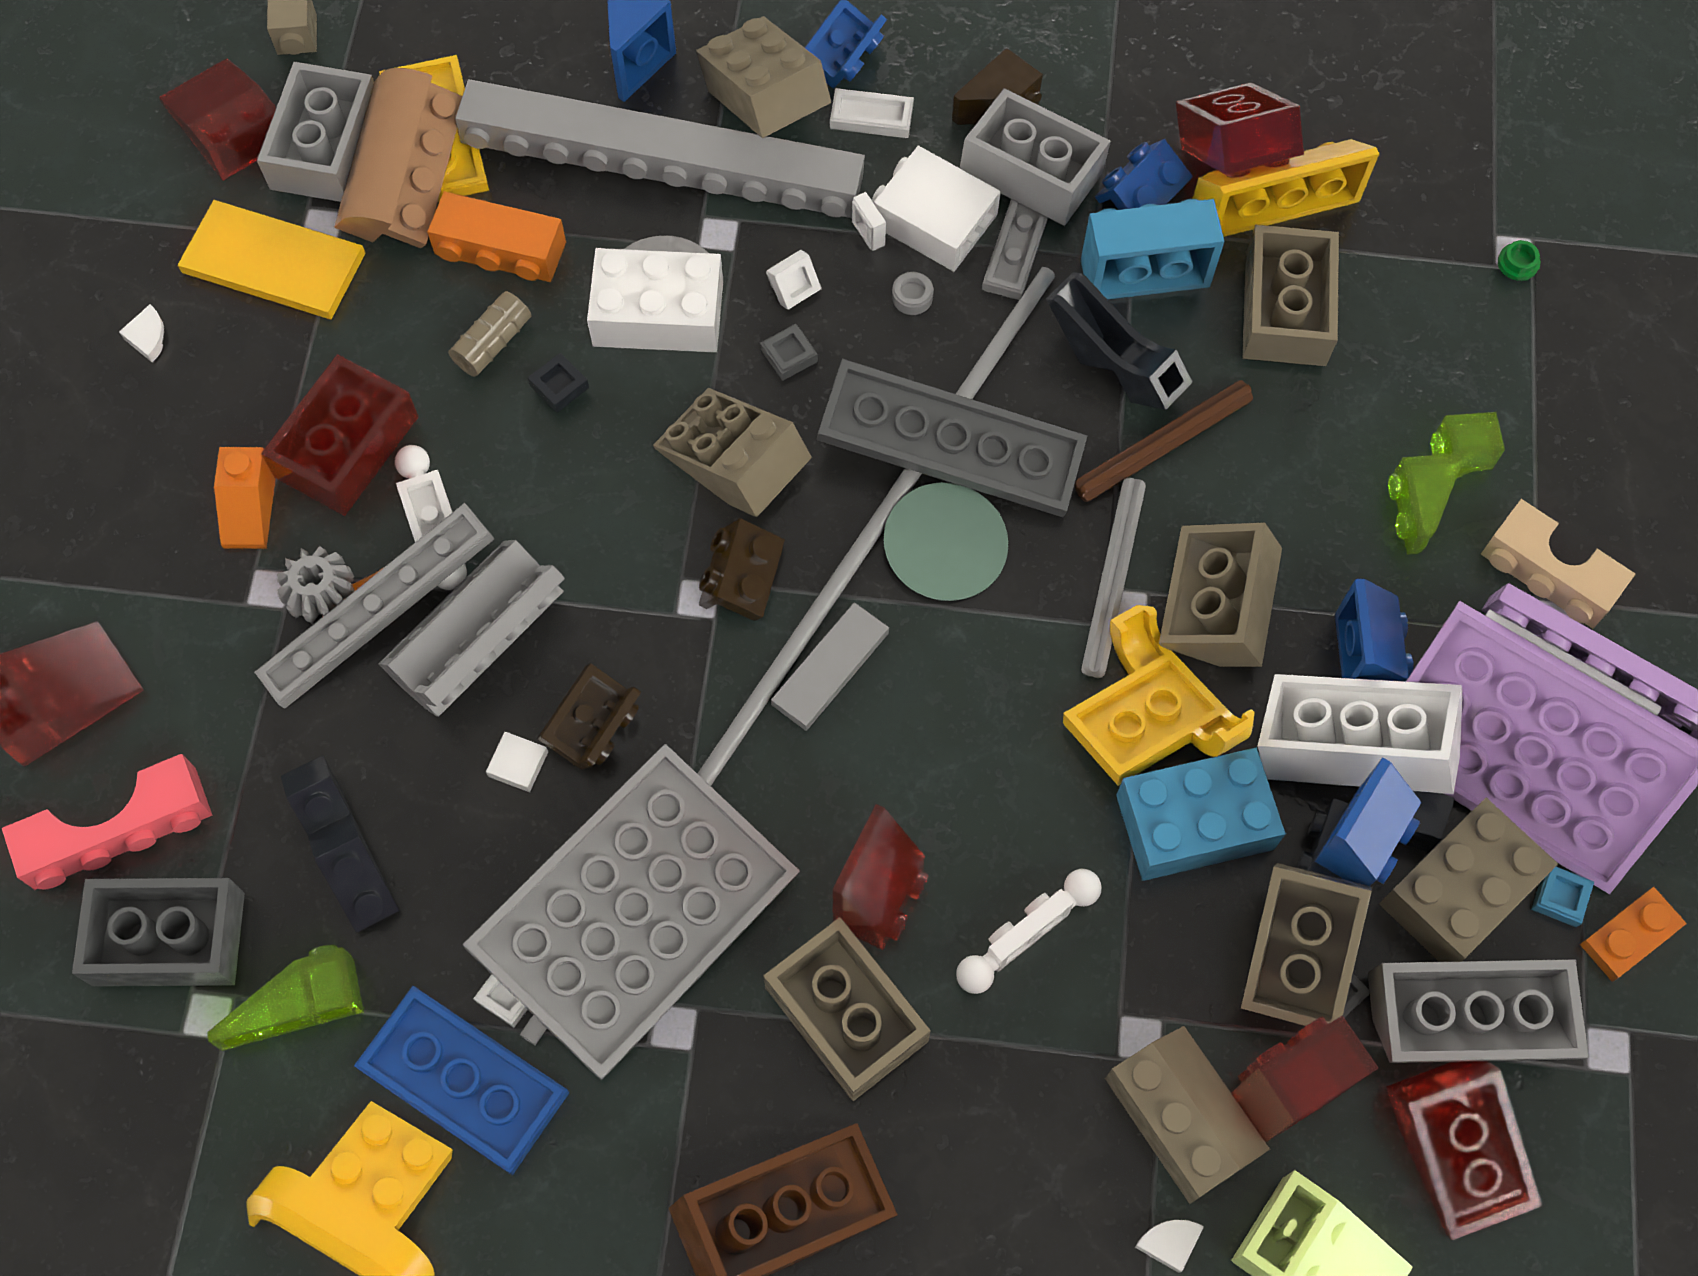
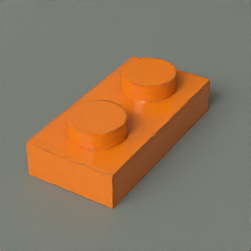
M1652 887L1579 945L1613 982L1687 923L1657 889Z

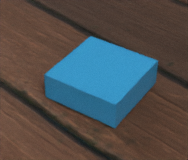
M1555 867L1539 883L1531 910L1578 927L1582 924L1594 881Z

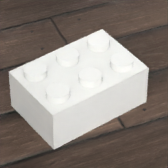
M596 248L587 317L593 347L717 352L723 291L721 254Z

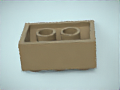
M1266 523L1191 525L1181 527L1159 644L1163 648L1219 667H1262L1282 547Z
M1185 1026L1155 1040L1112 1068L1105 1078L1189 1204L1270 1150Z

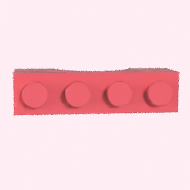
M179 754L138 771L136 787L130 801L119 814L109 821L91 827H76L63 823L46 809L2 828L17 878L34 890H44L61 885L65 882L67 876L79 871L102 868L111 862V858L124 852H136L147 849L155 844L156 839L167 834L190 831L196 828L201 823V820L213 815L196 768L183 754Z

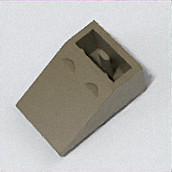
M707 388L702 395L697 397L694 403L674 424L668 427L666 432L653 445L655 450L727 504L755 517H758L812 458L793 422L711 388Z

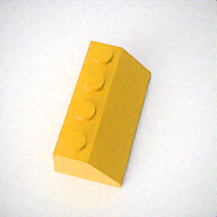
M1350 139L1338 143L1327 142L1317 148L1298 153L1295 151L1287 152L1278 158L1262 162L1251 161L1239 168L1223 172L1218 170L1212 171L1203 177H1199L1193 199H1214L1223 237L1252 230L1255 225L1268 226L1360 202L1379 152L1374 146Z

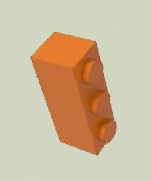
M443 192L427 231L434 254L444 260L472 263L488 271L501 270L514 273L530 281L537 279L547 282L552 281L566 244L562 220L559 218L449 192Z

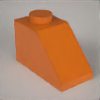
M219 447L214 491L220 542L223 548L267 549L277 471L263 447Z

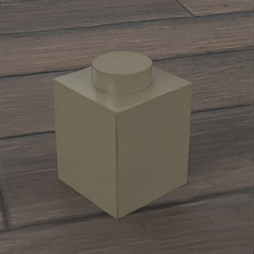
M268 0L267 30L277 55L317 52V14L312 0Z

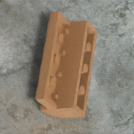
M391 68L383 71L374 81L334 228L372 243L381 234H384L418 248H423L428 240L427 231L435 213L457 130L455 118L461 103V95L431 83L432 75L418 70Z

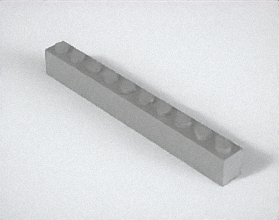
M470 79L467 81L455 118L460 142L477 149H495L508 152L514 156L526 155L547 159L555 164L567 163L587 167L592 171L620 173L633 179L646 178L665 182L675 187L687 186L703 189L712 194L724 193L744 197L753 202L765 201L781 204L795 210L807 209L822 212L831 217L843 216L852 218L853 197L859 195L863 180L865 155L768 136L761 138L758 134Z

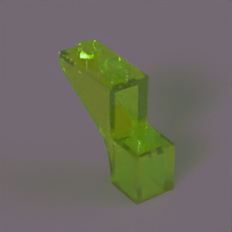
M1496 412L1445 415L1437 431L1431 437V451L1433 455L1402 457L1394 473L1389 476V495L1392 500H1396L1399 512L1396 519L1397 534L1400 539H1404L1407 554L1420 553L1427 546L1429 538L1437 530L1455 480L1471 472L1492 470L1505 451Z

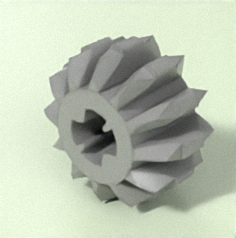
M321 546L317 548L313 555H309L306 550L301 548V558L297 561L285 558V566L288 571L277 573V581L281 586L277 590L279 599L283 604L287 605L286 608L292 616L297 618L303 615L305 620L313 624L319 614L325 616L354 592L351 584L354 580V575L350 567L344 565L345 562L342 556L336 552L328 555L326 549H323Z

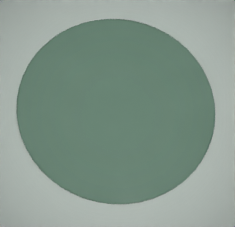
M932 483L912 490L893 507L885 525L884 548L894 573L910 589L932 599L954 601L981 593L997 579L1007 559L1008 535L999 512L984 496L958 484Z

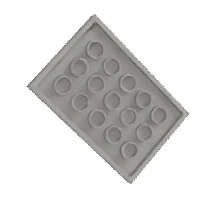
M664 744L463 946L602 1081L798 875L800 870L673 750Z

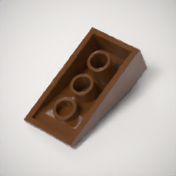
M857 1123L684 1194L669 1207L696 1276H769L898 1215Z

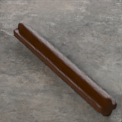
M1243 380L1236 381L1075 480L1076 494L1084 502L1091 501L1124 479L1249 404L1253 399L1251 387L1246 385Z

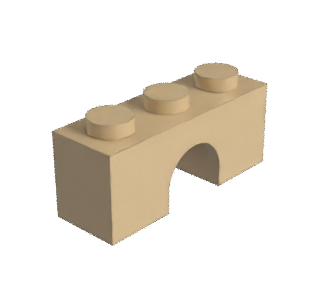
M1521 499L1494 534L1481 555L1487 558L1499 571L1509 573L1526 584L1528 589L1535 595L1547 598L1565 610L1566 614L1573 620L1594 629L1610 611L1635 576V573L1599 549H1596L1591 557L1581 565L1562 563L1552 554L1549 547L1550 536L1559 523Z

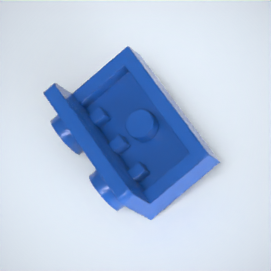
M840 0L804 47L821 60L826 83L833 89L843 78L850 82L864 65V62L859 59L863 52L866 51L868 54H871L883 39L884 35L879 30L887 19L882 14L872 22L849 1Z
M1165 139L1151 145L1143 142L1127 155L1130 162L1123 169L1122 167L1116 168L1102 180V184L1105 187L1095 198L1099 203L1111 199L1118 210L1139 208L1146 204L1165 205L1193 176Z

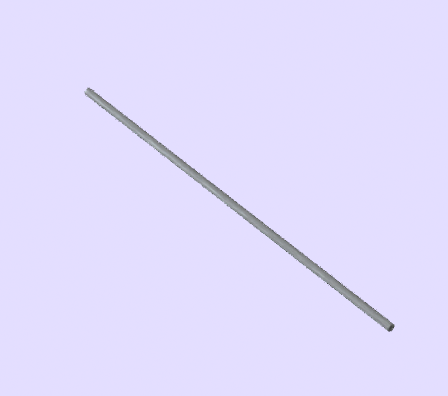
M1046 267L1040 269L956 395L973 399L1055 278L1052 270ZM907 468L903 470L697 774L710 786L884 531L886 521L893 507L911 491L922 473ZM533 1015L520 1036L536 1046L547 1028Z

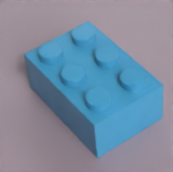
M1188 199L1181 203L1165 205L1146 204L1139 208L1123 210L1104 209L1097 213H1090L1081 255L1083 274L1107 300L1210 287L1225 242L1214 199Z
M1257 747L1123 778L1116 794L1142 881L1275 850L1285 836V831Z

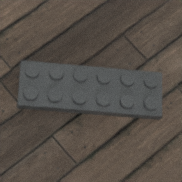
M842 359L816 440L1064 517L1069 506L1087 435Z

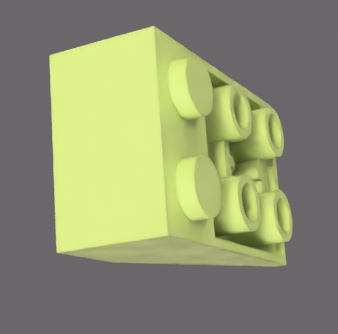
M1296 1170L1281 1179L1231 1260L1251 1276H1408L1413 1268L1339 1200Z

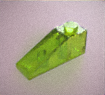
M325 945L310 950L308 957L293 961L207 1032L208 1042L224 1051L363 1013L354 958L343 947L338 948L336 945Z

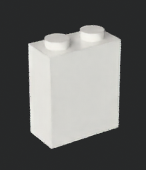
M917 146L908 158L903 157L898 162L893 178L886 186L881 185L872 197V202L886 221V233L955 272L998 215L1001 191L926 149Z

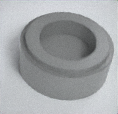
M907 272L900 275L894 281L892 287L894 306L902 313L908 315H918L925 312L933 301V284L927 276L918 272Z

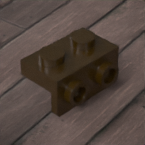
M741 518L724 528H720L711 542L710 549L714 553L710 567L705 570L699 583V590L702 591L699 606L708 609L718 604L753 621L763 618L785 539Z
M590 663L584 667L537 739L581 770L592 767L595 763L599 766L606 760L614 748L615 743L610 739L618 727L625 728L636 715L639 706L635 704V701L641 691L634 686L626 689Z

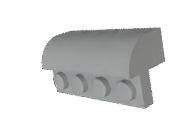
M517 540L503 541L379 665L419 704L439 717L564 592L558 585L565 578L553 565L540 566Z

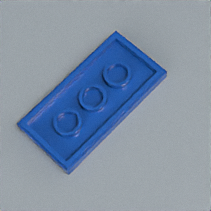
M414 986L411 987L354 1065L365 1075L512 1176L570 1093L566 1088Z

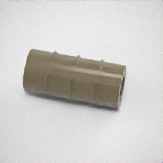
M508 291L502 293L491 306H488V309L482 316L474 321L469 330L464 335H461L456 344L448 351L451 359L464 372L473 377L478 376L489 362L493 361V358L503 347H507L506 344L516 333L520 332L523 325L532 317L528 307L517 296Z

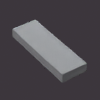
M1011 199L983 280L982 290L1020 300L1023 296L1048 217Z
M854 602L771 699V705L807 731L889 634V627Z

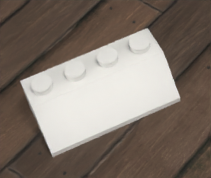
M1275 674L1258 742V750L1266 777L1271 780L1360 787L1383 757L1394 765L1412 791L1454 794L1460 759L1462 685Z

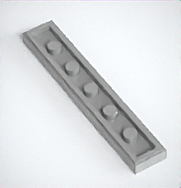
M465 503L462 504L254 673L278 705L283 708L288 707L494 540V537Z

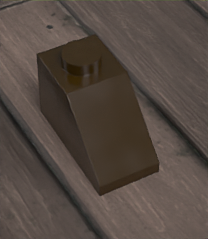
M1006 48L954 95L952 121L957 125L977 124L1004 88L1038 105L1042 97L1040 90L1043 74Z

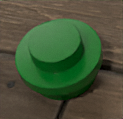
M1514 241L1506 245L1498 256L1499 269L1505 276L1513 280H1528L1540 268L1539 251L1535 245L1528 241Z

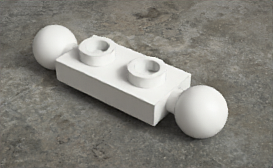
M408 445L401 448L395 457V467L398 473L407 478V480L398 482L396 485L416 542L452 513V509L438 470L427 473L430 466L427 452L419 446ZM465 564L437 586L444 590H454L467 576Z
M1077 869L1067 876L1064 882V891L1060 889L1051 897L1043 893L1032 901L1024 910L1028 915L1015 926L1010 921L1005 923L990 936L988 940L992 945L989 946L988 952L985 955L968 956L960 962L956 971L960 987L972 994H979L989 989L994 980V971L999 972L1066 918L1074 906H1089L1097 901L1101 894V882L1098 876L1090 870Z

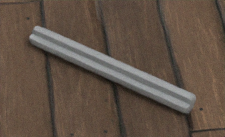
M1126 478L1123 480L1081 668L1083 674L1095 678L1103 677L1107 669L1112 645L1110 620L1118 616L1146 488L1144 481L1139 479Z

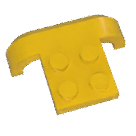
M1136 605L1110 620V635L1114 649L1129 675L1063 713V724L1117 785L1121 784L1123 778L1137 775L1190 742L1209 756H1220L1250 737L1254 721V711L1252 709L1243 713L1242 718L1233 715L1172 650L1163 648L1159 644L1161 634L1157 626V612L1154 607Z
M371 1101L311 1177L284 1166L274 1167L247 1199L249 1225L255 1227L261 1219L270 1221L359 1276H435L433 1266L427 1256L415 1243L398 1230L450 1162L453 1149Z

